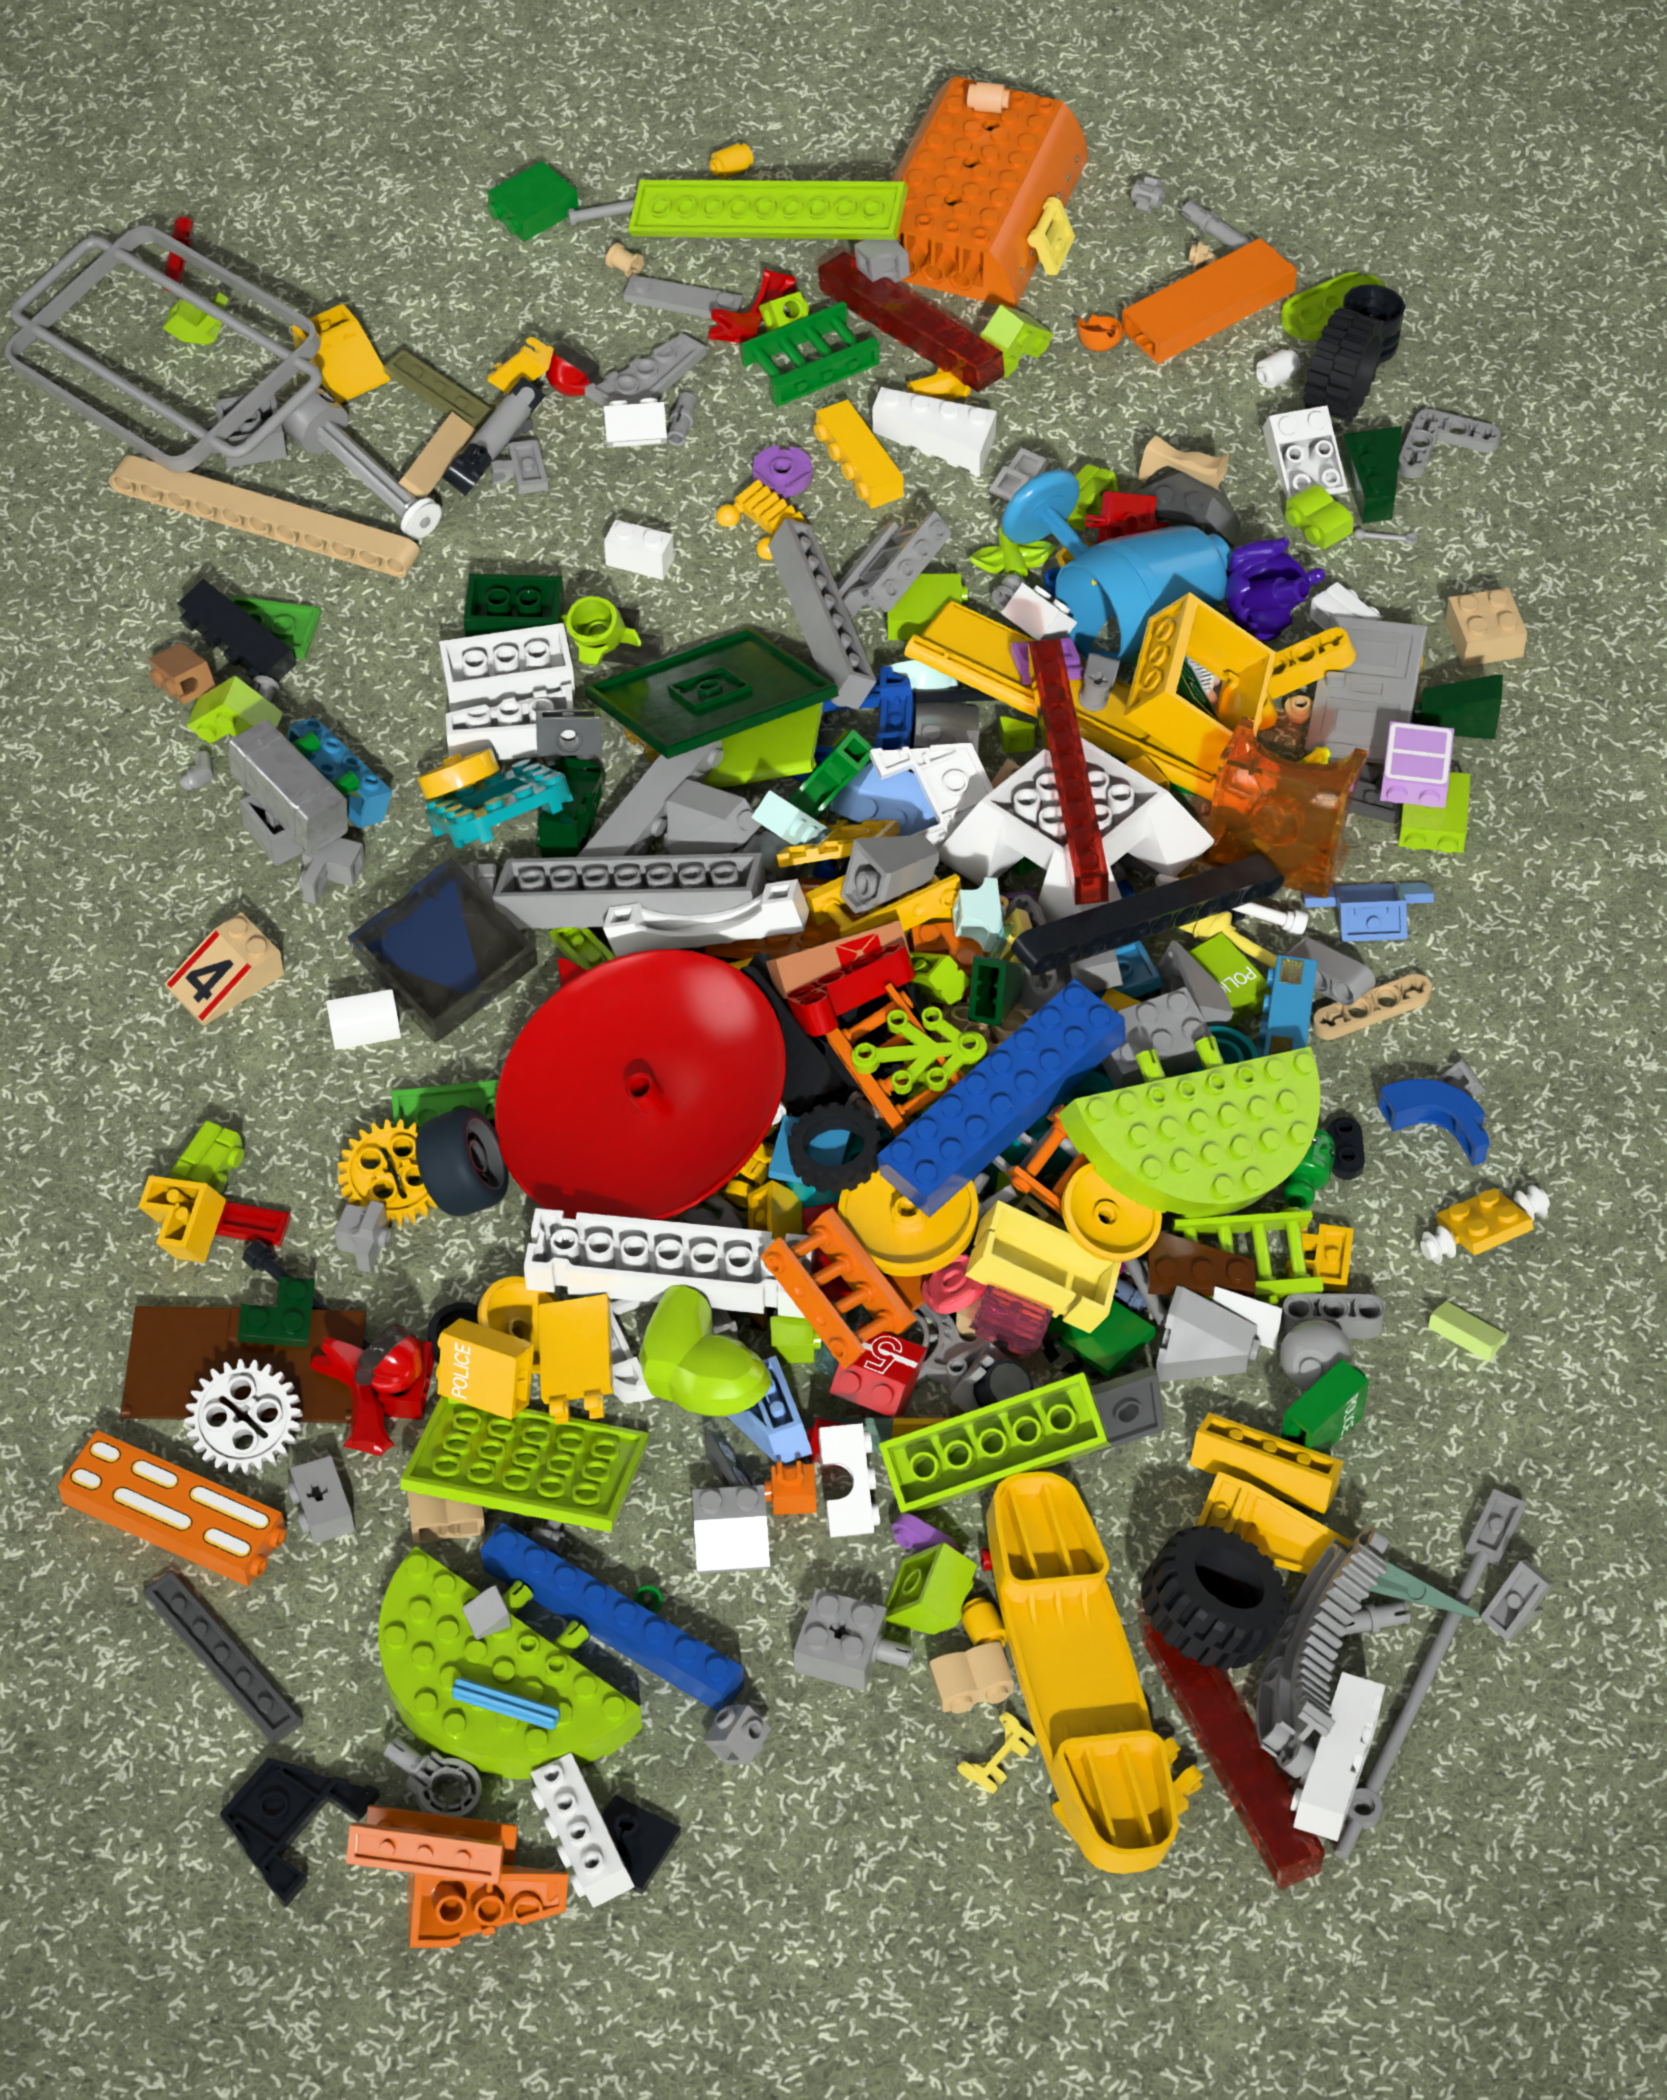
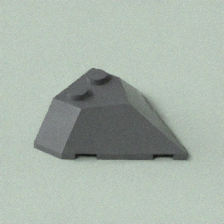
M1203 448L1198 451L1206 454ZM1170 468L1131 493L1156 496L1155 516L1205 526L1204 533L1206 535L1217 534L1227 543L1229 548L1234 547L1240 529V522L1221 483L1218 488L1220 491L1186 473Z

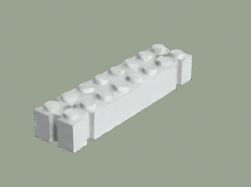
M535 1208L531 1228L532 1243H528L524 1262L526 1290L554 1293L555 1286L558 1285L567 1286L568 1294L596 1296L607 1294L609 1298L659 1303L669 1287L684 1285L697 1290L707 1300L711 1309L764 1314L765 1307L778 1308V1315L805 1318L760 1258L763 1252L775 1241L772 1232L577 1212L576 1219L564 1218L563 1211ZM786 1233L784 1242L790 1248L809 1237V1235ZM815 1250L798 1259L810 1276L813 1275Z

